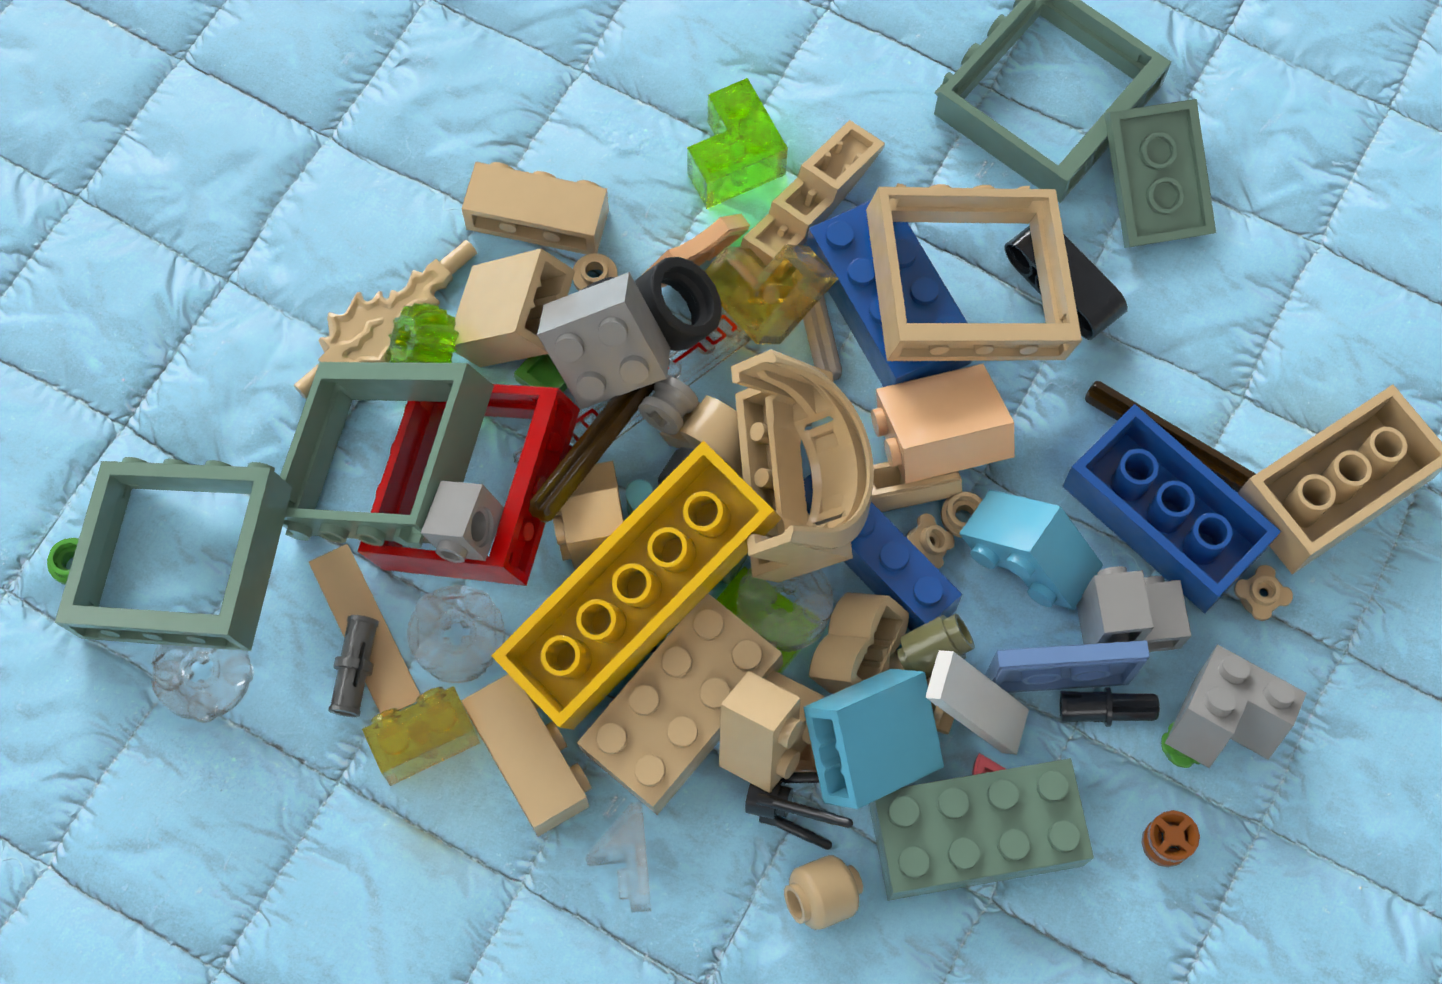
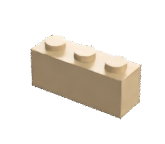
M475 162L461 209L466 230L588 255L598 252L609 212L607 188H602L591 181L579 180L573 182L563 180L544 171L524 172L515 170L500 162L490 164Z
M509 674L461 700L469 718L537 837L589 807L585 792L591 790L592 787L579 764L576 763L569 767L560 752L567 747V744L553 721L547 725L544 724L536 710L540 707Z

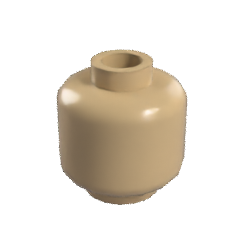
M828 855L795 868L790 875L789 885L785 886L784 897L788 910L796 922L799 924L805 923L811 929L820 930L855 915L859 907V894L863 892V883L858 871L852 865L847 866L838 857Z

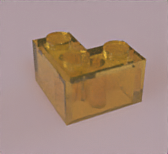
M785 244L767 266L750 248L726 246L705 270L717 288L723 309L756 344H781L839 279L809 246Z

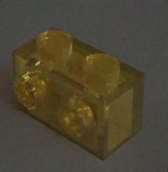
M454 686L446 690L443 687L430 689L417 697L416 704L401 711L398 708L383 711L371 719V725L362 729L381 774L390 786L480 744Z

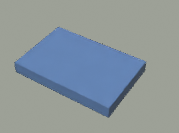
M1144 640L997 650L985 676L1007 693L1129 685L1150 658L1148 642Z

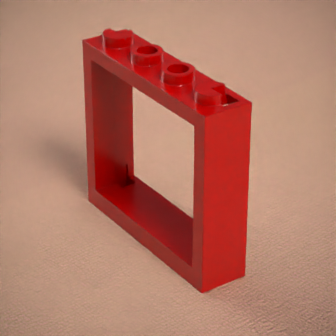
M493 384L494 387L484 416L532 420L490 555L487 556L486 561L465 559L462 563H455L441 558L436 554L435 550L406 548L395 541H384L382 546H375L361 541L357 552L382 570L527 586L546 524L530 514V500L567 455L580 409L559 388ZM408 401L405 404L404 414L396 438L391 445L390 456L381 483L377 487L376 497L370 513L411 514L447 402Z

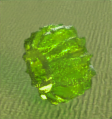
M414 303L413 306H404L400 317L394 318L393 331L388 335L391 340L390 346L386 351L391 356L390 363H452L453 353L457 352L455 341L459 337V332L454 330L456 325L455 317L448 315L446 310L439 309V306L423 303V305Z

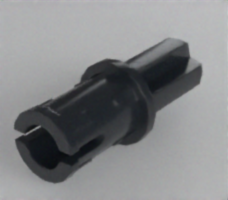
M1105 687L1104 692L1060 691L1059 708L1061 723L1078 721L1104 722L1106 727H1111L1112 720L1154 721L1159 717L1160 704L1156 694L1112 693L1110 687Z

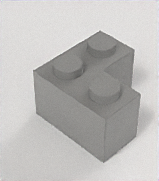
M1123 566L1109 567L1098 571L1097 575L1093 576L1077 604L1083 644L1147 640L1149 652L1181 649L1192 636L1181 580L1165 582L1162 576L1144 578L1143 570L1127 572V568Z
M1217 644L1195 677L1165 744L1208 768L1211 767L1230 739L1269 760L1294 726L1307 693Z

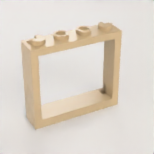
M897 183L896 187H878L866 212L887 361L1066 360L1079 345L1082 338L1056 189H1030V185L1017 189H999L991 185H979L973 188H951L946 184H937L930 187H906V185ZM893 222L1029 224L1046 323H907Z

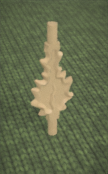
M464 240L440 262L435 259L428 264L423 273L413 270L407 285L399 292L391 290L387 299L383 297L382 291H378L375 297L367 302L363 299L362 293L357 292L344 314L338 315L329 312L327 316L329 336L319 338L324 354L318 361L389 363L392 357L409 352L411 347L405 344L404 341L417 337L420 334L414 329L406 327L405 324L416 321V313L418 311L435 308L440 304V301L434 296L435 292L440 289H446L453 280L452 275L477 254L473 245ZM319 364L294 384L295 389L305 399L308 397Z

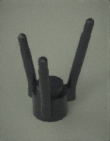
M794 772L788 779L781 778L770 793L750 783L746 797L745 812L759 816L760 823L776 826L826 850L832 848L830 840L783 817H787L788 813L845 828L853 826V821L850 818L792 802L793 788L786 787L785 784L819 783L817 772Z

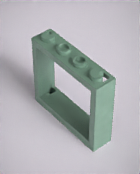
M1015 0L1014 9L1007 16L1001 14L993 22L987 33L988 37L981 45L975 43L968 49L961 61L962 66L953 75L951 72H948L944 76L943 83L935 91L937 101L934 115L1039 189H1056L1058 202L1061 203L1109 147L1105 114L1113 111L1144 107L1163 85L1171 61L1081 0ZM1039 16L1045 18L1133 79L1059 165L964 100Z
M319 362L280 477L292 486L283 527L287 529L285 535L303 541L310 540L311 536H321L326 540L336 543H346L347 538H354L375 546H382L384 541H395L410 548H421L423 543H430L421 534L439 484L441 481L464 482L494 385L468 363ZM352 400L447 402L410 515L315 510Z
M124 457L122 462L101 461L55 623L81 639L251 651L292 486L274 472V467L260 462L248 463V467H237L216 460L206 461L205 465H190L178 459H165L163 463H148L135 457ZM132 489L250 494L219 615L99 607Z

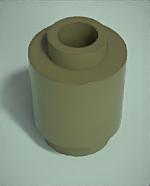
M955 613L948 618L941 615L901 636L902 648L897 650V655L905 670L925 672L926 679H928L932 675L939 650L954 651L965 660L966 653L973 650L975 645L967 626L960 616Z

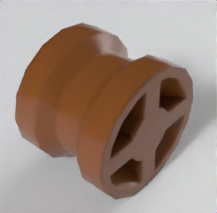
M1171 810L1161 813L1147 825L1142 834L1141 843L1143 851L1150 861L1158 866L1173 867L1194 854L1199 845L1200 834L1196 823L1191 817L1183 812Z

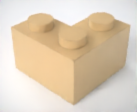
M613 461L596 463L553 518L557 544L560 545L562 560L571 559L574 570L624 521Z
M774 670L766 679L748 671L721 703L719 767L770 793L781 778H790L799 763L800 753L807 744L811 745L803 707L824 698V696Z

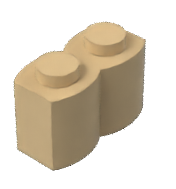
M845 593L837 602L832 612L828 635L821 640L813 654L809 677L826 691L834 694L888 670L890 655L901 644L900 638L906 633L909 613L887 595Z

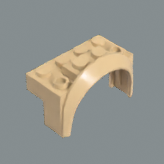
M772 349L731 366L732 383L748 387V389L735 394L743 480L782 518L765 536L752 534L747 538L752 577L779 583L852 559L851 541L858 536L867 520L874 478L873 457L869 439L854 406L838 386L833 383L832 372L809 365ZM828 416L833 418L828 423L805 430L806 426L810 423ZM801 440L806 450L812 476L813 493L810 515L807 512L800 449Z

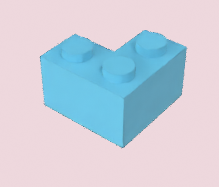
M995 490L988 491L959 533L972 549L970 555L977 563L988 569H994L997 566L1010 570L1029 588L1027 590L1028 595L1045 607H1052L1054 604L1074 610L1091 579L1097 575V572L1103 566L1100 559L1061 506Z

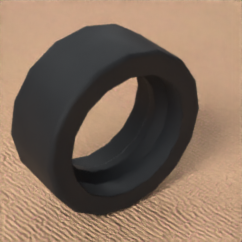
M681 257L664 258L635 280V284L668 342L670 350H687L718 328L722 316L720 296L715 284L707 273L694 262ZM661 283L671 286L685 300L691 313V325L682 322L667 307L662 295Z

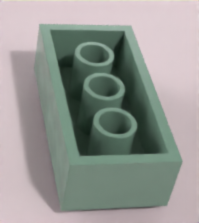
M1071 758L906 786L869 803L888 901L1083 867L1094 858Z

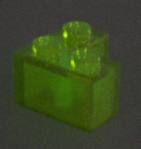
M748 78L708 94L707 122L714 136L687 147V174L706 209L786 175L788 147Z

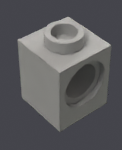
M441 481L421 534L436 548V554L445 560L455 563H462L465 559L486 561L504 507L483 484Z

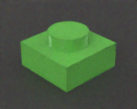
M549 354L527 358L514 372L515 381L522 386L559 388L562 392L568 388Z

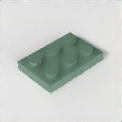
M1197 99L1113 111L1105 114L1124 248L1216 233Z

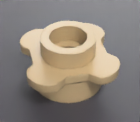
M925 513L917 518L918 526L911 529L906 537L939 569L944 564L943 557L946 551L954 547V537L951 532L945 531L944 528L937 525L935 518L931 514Z
M1268 565L1259 566L1255 571V575L1248 580H1239L1234 587L1235 595L1241 599L1243 607L1255 619L1260 621L1268 620L1277 607L1288 606L1293 599L1291 589L1281 585L1275 577V570ZM1260 589H1265L1268 595L1266 597L1261 596L1259 593Z

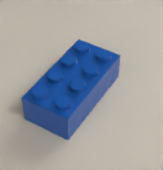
M871 200L809 228L806 254L812 255L815 258L818 274L883 387L957 370L972 362L887 361L866 212ZM893 222L907 323H967L908 222Z
M1135 404L1071 467L1062 485L1065 490L1166 580H1181L1183 595L1203 613H1206L1281 533L1274 524Z

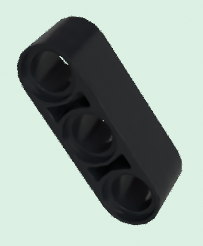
M1028 226L1004 245V250L1013 267L1041 295L1030 226ZM1064 235L1081 336L1087 340H1092L1125 314L1128 306L1117 287Z

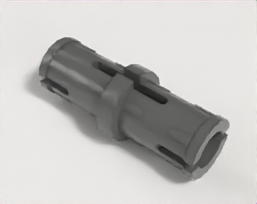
M350 615L347 617L348 623L341 656H337L334 661L333 667L338 671L328 711L340 716L359 717L366 677L372 675L374 664L370 662V657L379 621L366 616Z

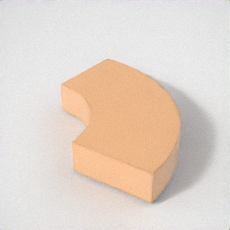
M742 214L720 217L691 240L667 250L649 269L664 258L681 257L700 266L707 260H712L749 230L750 224ZM661 283V288L667 286L666 284Z

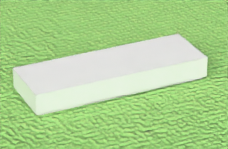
M939 650L925 698L1001 753L1017 755L1029 709L954 651Z

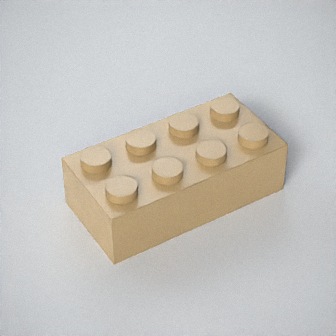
M1392 384L1249 478L1238 494L1281 531L1271 543L1270 548L1290 573L1294 574L1433 480L1442 471V441Z
M707 594L680 621L579 739L577 744L586 756L658 815L720 741L721 703L748 671L764 679L773 670L778 672L783 666L782 652L710 594Z

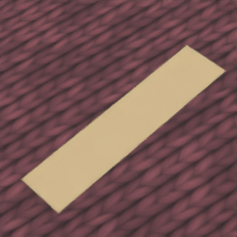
M348 543L309 561L344 638L348 623L347 617L350 615L366 616L379 621L370 657V662L374 664L372 675L366 677L365 683L381 717L384 718L421 700L422 697Z

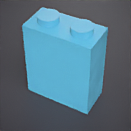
M889 669L803 707L823 802L825 804L859 809L944 767L931 701L925 698L928 689L925 672Z

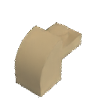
M706 395L701 403L698 402V405L691 413L683 416V426L676 435L659 433L669 446L676 448L686 447L695 449L704 440L743 478L737 411L722 401Z

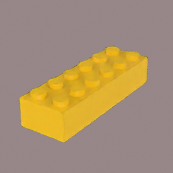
M703 440L491 656L559 728L574 730L748 553L747 538L752 534L765 536L782 518Z

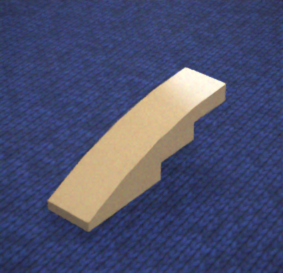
M849 120L801 165L798 177L772 201L769 213L743 237L740 250L776 274L807 242L809 228L825 221L857 184L881 153L885 143Z

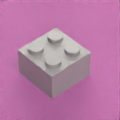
M630 272L543 305L537 335L580 409L667 379L670 346Z

